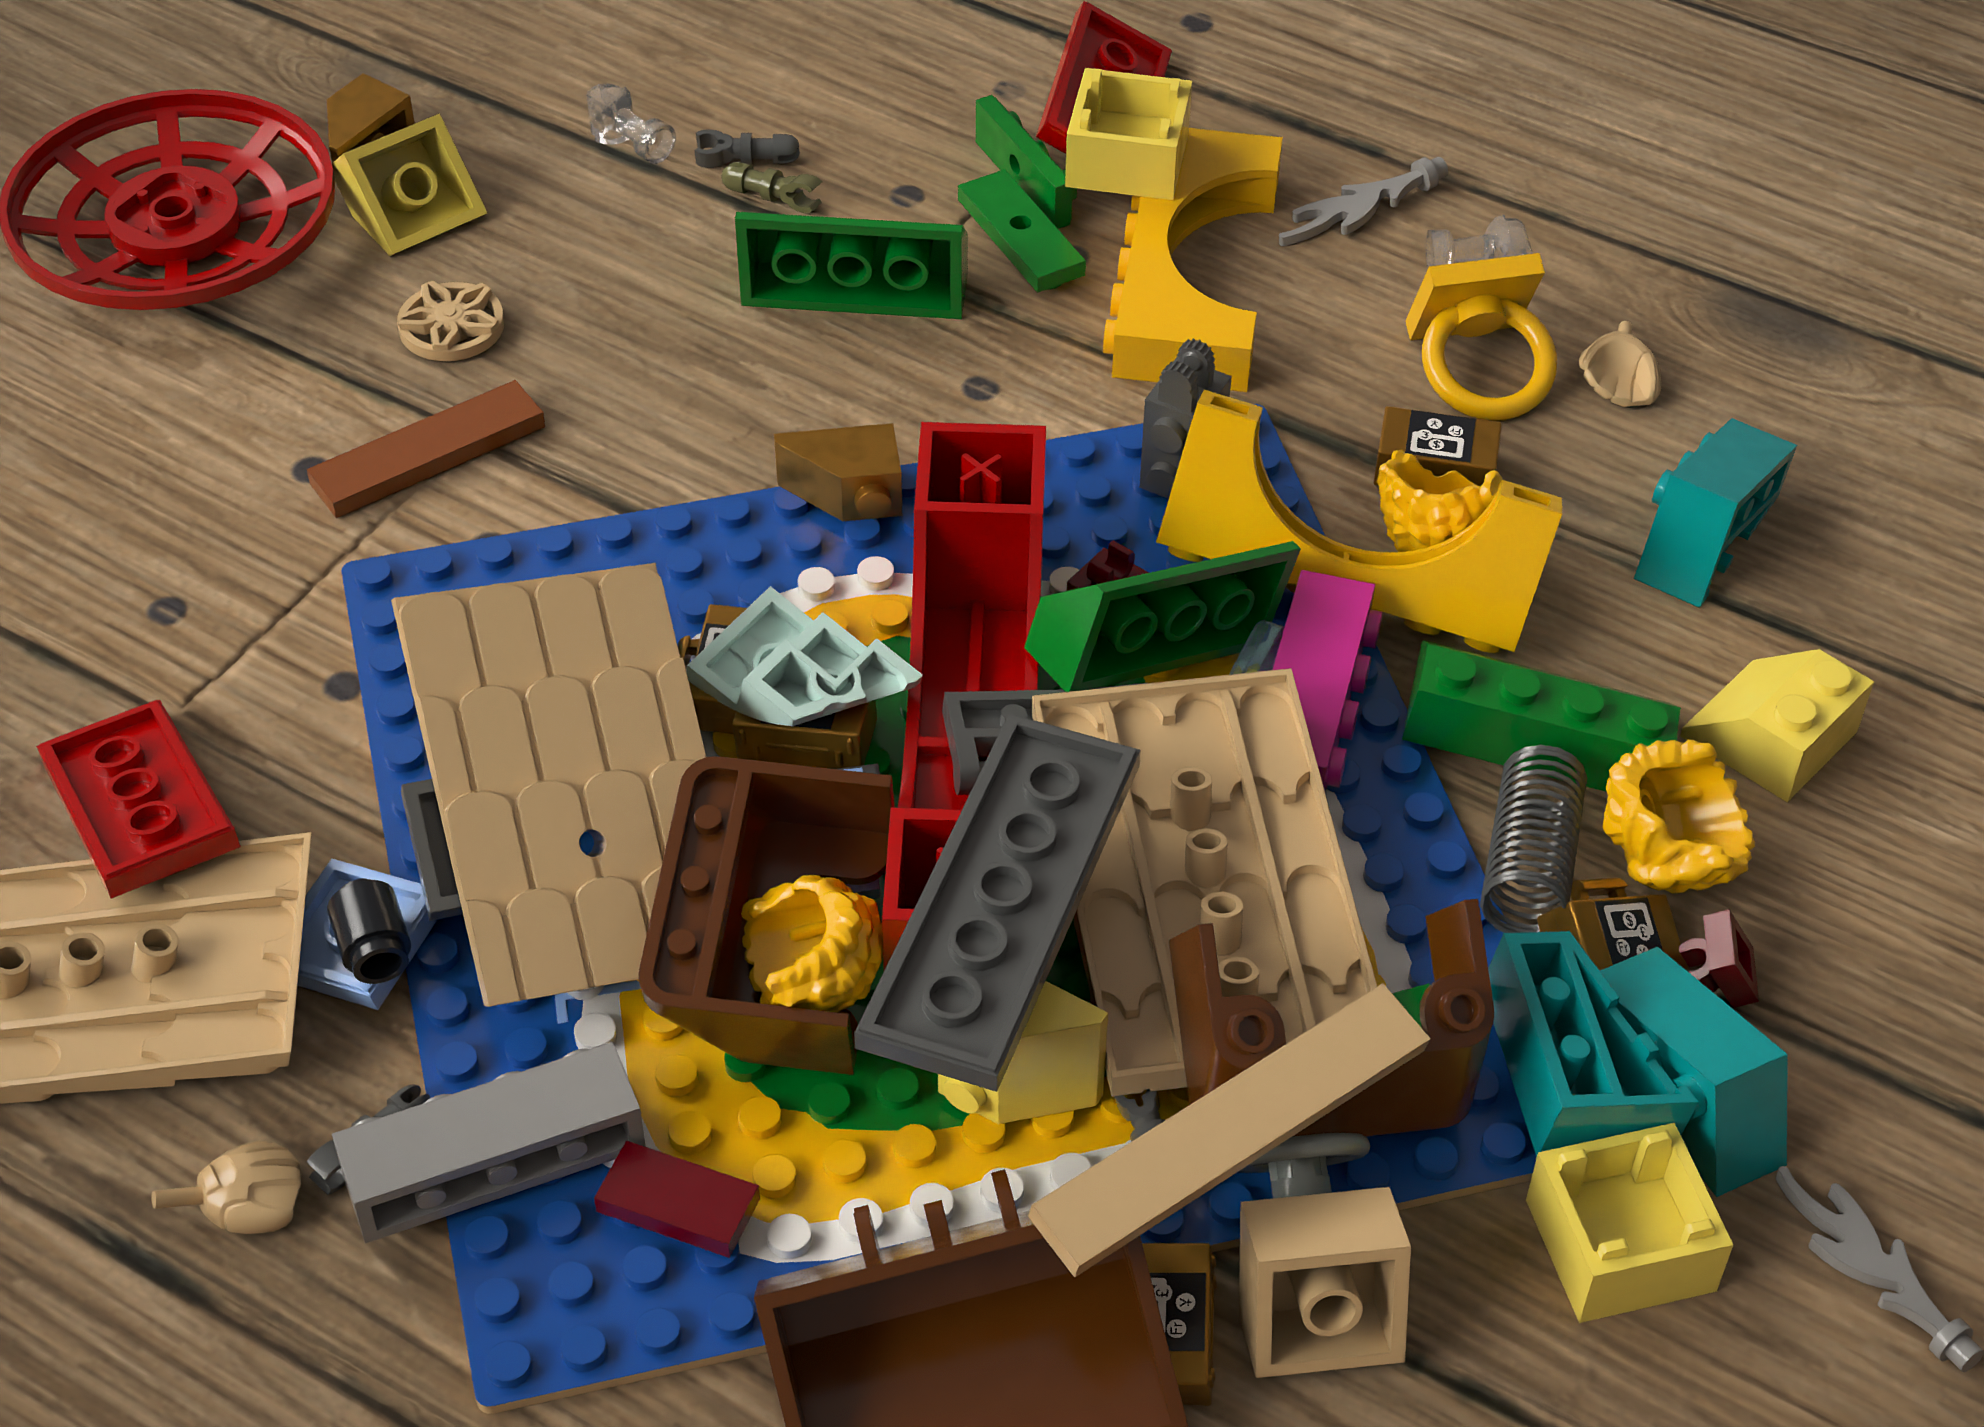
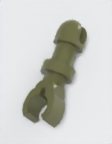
M732 162L722 171V183L726 188L743 194L748 191L760 193L761 199L775 202L780 198L789 207L801 213L812 212L822 203L820 199L812 200L806 197L803 190L799 189L803 188L810 193L819 186L822 181L814 175L801 174L783 177V173L780 170L768 168L765 172L754 170L751 164L743 162Z

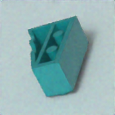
M1733 418L1715 434L1708 432L1695 452L1688 450L1683 455L1678 467L1674 471L1667 469L1659 479L1652 497V503L1659 505L1634 579L1700 608L1709 595V587L1715 571L1725 573L1733 561L1734 556L1725 552L1737 536L1748 540L1778 498L1797 445Z
M1571 932L1503 933L1488 967L1494 1004L1493 1024L1536 1157L1538 1152L1670 1123L1676 1124L1681 1135L1699 1101L1687 1085L1676 1087L1655 1059L1659 1048L1647 1032L1639 1035L1636 1034L1616 1007L1620 997Z
M1659 947L1600 970L1620 997L1616 1007L1636 1034L1639 1035L1647 1032L1659 1048L1655 1059L1676 1087L1687 1085L1699 1101L1681 1137L1701 1178L1713 1194L1718 1197L1772 1173L1781 1166H1787L1788 1054Z

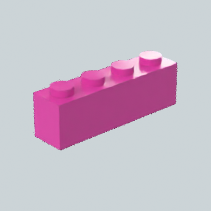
M1301 570L1272 670L1292 669L1326 793L1328 785L1340 787L1347 749L1339 748L1338 744L1340 738L1352 740L1359 702L1352 701L1350 698L1352 692L1364 694L1371 656L1362 655L1364 647L1376 648L1383 612L1372 610L1375 584Z

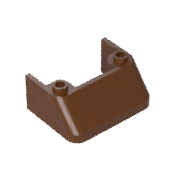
M1478 899L1463 900L1425 916L1435 980L1425 990L1420 1002L1421 1027L1431 1038L1425 1050L1294 1136L1323 1133H1359L1366 1137L1436 1130L1453 1126L1467 1116L1473 1104L1494 1021V1004ZM1213 923L1198 924L1169 940L1189 1105L1286 1045L1282 1018L1270 1002L1255 995L1222 997Z

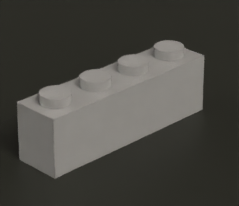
M613 1042L592 1049H578L568 1053L561 1059L522 1072H508L491 1082L454 1094L437 1095L421 1105L384 1117L367 1118L350 1128L332 1133L343 1177L365 1244L617 1158L626 1140L645 1146L640 1107Z

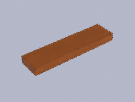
M513 380L306 469L309 483L335 518H338L544 428V413L516 380Z

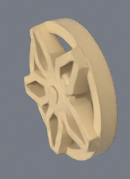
M430 281L422 284L421 290L405 301L397 315V325L402 343L412 353L429 360L457 361L476 356L493 346L503 332L504 314L499 299L492 293L491 288L483 283L477 285L464 282L438 284L435 281ZM440 299L443 301V302H440V303L435 302V301L440 300ZM486 306L492 311L494 317L483 311ZM412 333L430 334L432 344L419 340ZM479 336L471 341L462 344H457L458 342L463 341L468 337Z

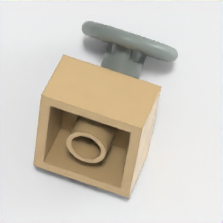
M1323 1133L1292 1136L1237 1172H1269L1273 1199L1241 1202L1239 1319L1256 1378L1405 1362L1411 1245L1390 1187L1332 1192L1330 1175H1328L1327 1170L1328 1165L1353 1161L1368 1154L1370 1142L1362 1134Z

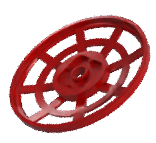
M205 89L158 91L100 105L71 118L48 132L31 146L11 169L2 188L0 197V225L4 241L14 261L31 279L54 293L77 302L105 308L129 310L178 308L209 302L240 292L271 277L292 263L314 242L326 225L334 205L336 182L328 149L317 132L300 117L283 107L254 96L229 91ZM179 118H222L252 124L260 128L246 146L240 149L215 142L181 141ZM157 121L159 144L124 153L98 167L76 150L84 144L113 131L140 123ZM280 136L292 143L306 156L316 172L317 179L286 191L285 184L278 172L261 158ZM183 159H210L225 162L229 165L220 173L202 167L183 166ZM155 162L161 163V168L139 174L125 183L115 179V177L134 168ZM55 164H61L80 179L65 196L59 208L57 219L23 215L24 206L32 189ZM250 173L264 184L271 197L239 204L234 187ZM96 191L109 199L105 207V220H76L83 205ZM320 197L316 210L304 227L281 248H270L283 231L289 209ZM271 215L267 228L254 244L234 238L241 222ZM22 233L57 237L65 257L80 271L61 277L34 262L23 244ZM76 238H110L118 252L95 263L81 251ZM214 253L234 258L216 268L188 275L189 263L201 260ZM137 262L165 266V279L135 278L118 273ZM250 263H255L245 269H242ZM103 282L111 286L145 291L107 290L90 285Z

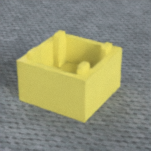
M1085 68L1067 131L1065 187L1173 200L1189 134L1192 81Z
M1675 1123L1542 1151L1537 1154L1526 1202L1579 1323L1717 1292L1733 1248V1242Z

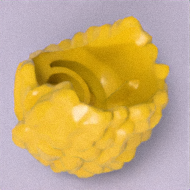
M1402 449L1393 451L1391 459L1380 465L1377 477L1380 510L1384 514L1383 520L1387 527V536L1394 542V547L1398 552L1414 551L1446 541L1469 527L1480 517L1497 493L1503 480L1501 475L1496 470L1490 471L1485 474L1483 485L1478 486L1456 470L1449 471L1442 476H1435L1430 470L1423 468L1413 454L1405 453Z
M1657 740L1649 746L1639 743L1635 746L1633 753H1625L1621 756L1619 762L1609 769V778L1606 783L1608 797L1604 812L1603 830L1611 838L1614 845H1621L1628 864L1627 872L1629 876L1644 886L1658 891L1666 890L1672 894L1684 893L1688 889L1706 890L1713 885L1729 883L1749 870L1748 861L1752 859L1750 850L1755 847V841L1752 831L1745 826L1748 821L1747 810L1741 808L1738 798L1734 795L1737 789V781L1724 778L1725 764L1715 761L1717 753L1714 746L1710 743H1701L1694 740H1687L1684 743L1676 740L1667 742Z
M804 875L799 877L794 883H783L770 888L762 897L751 899L743 905L741 915L747 920L744 926L745 935L742 937L743 946L747 949L744 953L745 960L749 964L754 965L748 978L753 989L756 992H762L759 1000L761 1004L839 1012L853 1006L857 999L866 998L883 960L882 923L875 900L854 893L850 887L839 879L824 878L818 875Z

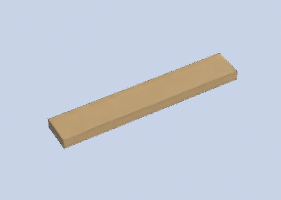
M1382 983L1031 1205L1028 1217L1071 1274L1076 1277L1422 1053L1431 1038Z

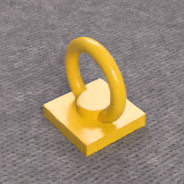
M1540 253L1428 267L1405 322L1410 341L1423 339L1422 363L1430 385L1438 396L1455 410L1482 420L1499 421L1512 419L1535 408L1551 390L1557 372L1556 348L1545 325L1527 309L1545 274ZM1515 328L1529 343L1534 356L1533 374L1529 382L1520 391L1505 397H1484L1465 389L1450 373L1445 360V345L1449 336L1477 337L1498 329Z

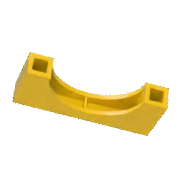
M1189 128L1174 199L1167 200L1132 195L1131 211H1137L1138 213L1128 212L1124 245L1131 246V248L1121 247L1117 280L1124 281V284L1114 283L1111 297L1110 316L1117 317V320H1106L1103 340V353L1113 354L1112 378L1158 382L1164 368L1178 357L1176 355L1182 344L1188 339L1192 340L1194 338L1195 340L1200 339L1203 343L1206 342L1207 346L1211 347V351L1215 353L1213 355L1215 358L1213 362L1215 370L1232 376L1230 390L1247 392L1257 312L1231 307L1207 297L1185 280L1175 267L1171 255L1188 235L1212 221L1237 214L1274 213L1283 137Z
M1203 390L1195 408L1156 540L1157 543L1169 546V553L1178 558L1200 562L1203 561L1204 557L1214 559L1294 541L1301 550L1286 585V588L1291 592L1295 593L1301 570L1375 584L1372 610L1404 618V624L1413 630L1431 635L1439 634L1440 630L1463 636V641L1467 645L1483 652L1497 653L1500 648L1515 652L1562 516L1561 497L1502 480L1497 493L1480 517L1469 527L1444 542L1427 548L1405 552H1376L1350 547L1336 542L1306 525L1284 504L1276 493L1267 476L1260 452L1259 429L1263 407Z

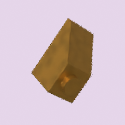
M364 73L327 98L328 139L332 163L345 152L415 124L410 95Z
M893 423L774 434L778 486L841 521L903 516L902 472Z

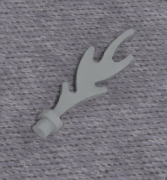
M1423 157L1411 164V172L1382 181L1343 185L1341 187V196L1319 200L1294 209L1292 211V220L1295 223L1313 218L1316 219L1297 229L1280 233L1279 245L1287 246L1312 238L1341 220H1344L1341 223V233L1347 235L1371 219L1379 207L1382 198H1390V206L1397 207L1400 200L1412 189L1418 187L1422 191H1428L1438 185L1439 179L1448 175L1447 164L1442 157H1436L1431 160Z
M1779 1167L1775 1179L1785 1196L1807 1220L1837 1241L1835 1242L1817 1233L1813 1234L1809 1248L1817 1256L1836 1270L1853 1279L1878 1288L1897 1292H1882L1878 1306L1881 1309L1905 1317L1933 1337L1929 1344V1350L1940 1361L1943 1362L1950 1359L1962 1372H1967L1982 1359L1984 1350L1971 1339L1973 1329L1961 1318L1948 1322L1928 1297L1911 1267L1902 1240L1895 1239L1890 1248V1254L1884 1253L1880 1239L1868 1217L1841 1185L1833 1183L1828 1193V1198L1839 1212V1214H1835L1814 1200L1796 1182L1787 1167Z

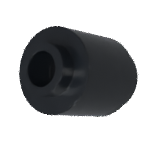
M366 878L356 879L345 884L331 897L327 905L328 916L344 967L352 972L357 980L367 984L383 983L396 978L408 966L411 941L393 887L386 882Z

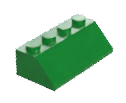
M736 212L735 229L741 306L962 319L968 277V233L963 225Z
M1294 541L1043 596L1040 598L1024 648L1065 692L1091 690L1262 648L1301 548Z
M1423 640L1419 651L1402 740L1503 766L1513 753L1524 747L1536 745L1558 747L1574 755L1583 765L1587 775L1586 787L1607 792L1606 783L1609 778V769L1619 762L1622 755L1633 753L1637 744L1642 743L1649 746L1657 740L1663 742L1677 741L1681 707L1669 702ZM1536 755L1527 757L1515 764L1517 766L1522 762L1538 759L1556 761L1570 767L1577 774V771L1568 762L1556 756ZM1538 764L1521 769L1523 771L1535 769L1555 771L1569 777L1577 784L1569 773L1555 766ZM1542 775V776H1546V777H1550V778H1554V779L1561 780V779L1556 778V777L1551 776V775Z

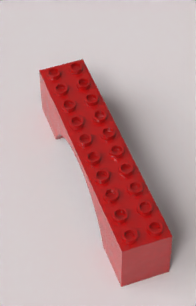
M921 422L914 504L910 665L923 676L917 686L908 689L898 808L891 807L882 912L884 971L969 795H957L954 788L953 762L942 714L944 693L1038 690L1039 663L1024 646L1041 598L1046 426ZM978 756L979 761H986L988 756Z

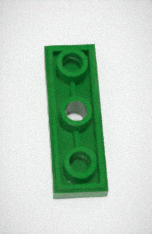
M993 95L977 99L976 144L1000 170L1005 169L1058 229L1071 225L1072 201L1077 198V188L1065 187L1066 169L1062 170L1053 161L1041 140H1034L1023 128L1019 116L1014 111H1008Z
M1005 169L958 185V201L1037 293L1056 289L1063 283L1085 276L1086 260Z

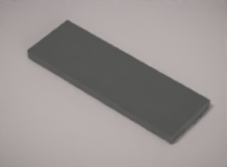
M1008 714L854 1033L855 1049L995 1092L998 1091L1140 766V749Z

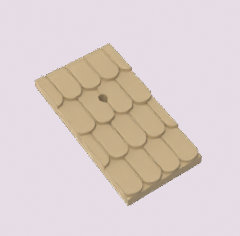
M656 563L430 592L391 599L484 1006H496L639 979L641 958L680 781L684 772L693 763L706 758L683 657L680 658L663 582L657 572ZM585 831L589 832L594 840L593 849L588 855L581 850L579 845L580 837Z
M1291 668L1032 696V717L1035 721L1141 750L1138 771L1074 915V926L1090 991V1004L1108 1012L1105 1070L1111 1096L1143 1093V1090L1150 1089V1092L1187 1087L1169 940L1198 924L1213 923L1222 997L1255 995L1270 1002L1282 1018L1286 1044L1377 987Z
M312 832L239 841L241 847L112 899L91 859L0 870V1104L43 1101L54 1094L174 1086L175 1080L268 1074L278 1067H287L292 1048Z

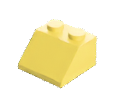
M440 113L345 152L332 163L335 182L352 217L389 256L487 214L485 206Z
M1820 649L1756 659L1750 662L1682 727L1680 736L1686 740L1710 743L1714 746L1717 753L1716 759L1788 803L1857 733L1874 681Z
M1045 981L998 1091L995 1092L938 1074V1093L944 1095L957 1109L970 1114L978 1113L997 1124L1096 1106L1103 1097L1108 1012Z

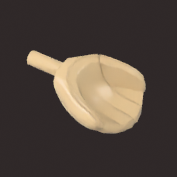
M1622 321L1618 326V331L1610 332L1595 340L1582 352L1579 358V366L1585 370L1584 378L1588 384L1593 386L1594 391L1603 399H1610L1611 403L1621 407L1651 405L1657 400L1661 391L1660 367L1652 351L1632 334L1633 326L1629 321Z
M267 1141L248 1142L226 1151L211 1161L199 1172L197 1186L154 1190L152 1192V1205L154 1209L199 1205L202 1213L212 1223L229 1232L241 1234L274 1232L286 1227L294 1216V1206L301 1186L302 1172L299 1169V1161L289 1149L276 1143H268Z

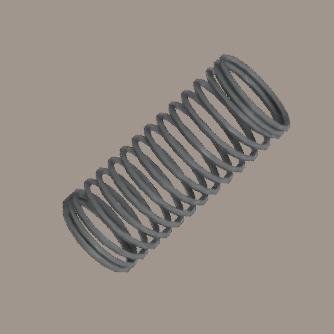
M1546 745L1524 747L1513 753L1503 767L1480 901L1484 918L1495 929L1503 933L1540 932L1538 924L1518 923L1501 915L1492 905L1491 900L1500 909L1518 917L1537 919L1538 916L1544 913L1527 914L1515 911L1505 906L1494 895L1493 890L1508 902L1531 909L1548 908L1558 903L1560 904L1557 907L1562 906L1565 909L1567 902L1570 901L1587 775L1583 765L1574 755L1558 747ZM1536 755L1556 756L1568 762L1577 771V774L1570 767L1556 761L1538 759L1522 762L1517 766L1515 764L1527 757ZM1538 764L1550 765L1569 773L1575 779L1577 785L1569 777L1555 771L1535 769L1520 772L1515 776L1513 774L1528 766ZM1535 774L1551 775L1565 781L1574 789L1575 793L1568 787L1550 780L1532 779L1520 781L1513 786L1512 783L1524 776ZM1533 784L1551 785L1564 791L1570 798L1549 790L1530 789L1518 792L1516 790L1522 786ZM1530 794L1550 795L1562 802L1554 803L1548 800L1527 799L1523 796ZM1529 814L1541 818H1553L1559 822L1551 823L1544 820L1527 819L1521 815ZM1528 824L1541 828H1552L1558 832L1549 833L1541 830L1525 829L1520 825ZM1526 834L1541 838H1550L1556 842L1547 843L1544 841L1524 839L1519 835ZM1510 838H1514L1518 841H1511ZM1519 845L1548 848L1554 852L1544 853L1542 851L1526 850L1519 847ZM1512 848L1516 851L1510 852L1508 849ZM1529 855L1538 858H1545L1552 862L1542 863L1537 861L1523 860L1517 856ZM1511 858L1514 861L1508 862L1506 859ZM1527 865L1543 868L1550 872L1539 873L1521 870L1516 866ZM1520 879L1529 880V881H1535V882H1538V883H1531V882H1527V881H1522V880H1520ZM1506 881H1513L1518 885L1532 888L1548 887L1552 891L1534 894L1519 891L1506 884ZM1498 885L1520 896L1545 898L1557 895L1558 898L1547 903L1530 904L1517 901L1506 895Z

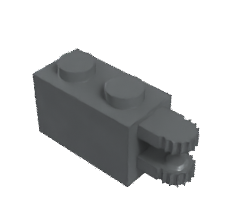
M1188 339L1182 344L1176 355L1178 357L1161 372L1162 375L1159 377L1160 380L1145 399L1139 488L1168 499L1195 408L1203 390L1230 397L1232 376L1215 370V364L1213 363L1215 360L1213 355L1215 353L1211 351V347H1208L1206 342L1203 343L1200 339Z

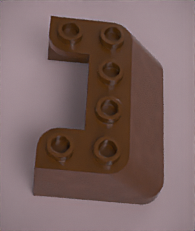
M721 756L706 757L693 763L684 772L680 781L639 968V983L643 998L648 1007L658 1015L740 1061L854 1075L858 1049H855L854 1033L858 1023L848 1009H843L839 1012H829L760 1003L759 1000L762 992H756L748 978L754 965L749 964L745 960L744 953L747 949L743 946L742 937L745 935L744 926L747 920L742 917L741 912L743 905L749 900L760 898L770 888L783 883H794L799 877L804 875L836 878L845 884L851 885L867 884L881 877L886 872L891 807L895 808L892 775Z

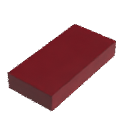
M626 1140L594 1200L596 1212L730 1258L760 1200L759 1185Z

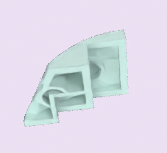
M771 586L687 665L686 669L688 681L714 697L720 703L757 720L785 726H795L914 688L920 683L923 676L877 638L867 647L824 612L815 620H812Z

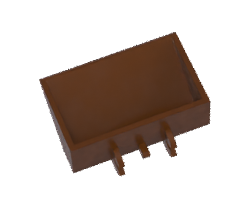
M1005 1169L991 1173L1002 1218L949 1231L942 1200L923 1204L931 1236L880 1249L869 1206L865 1205L854 1208L853 1215L862 1254L760 1280L756 1287L754 1301L785 1426L1188 1427L1141 1237L1138 1236L1080 1275L1074 1277L1029 1219V1211L1017 1214Z

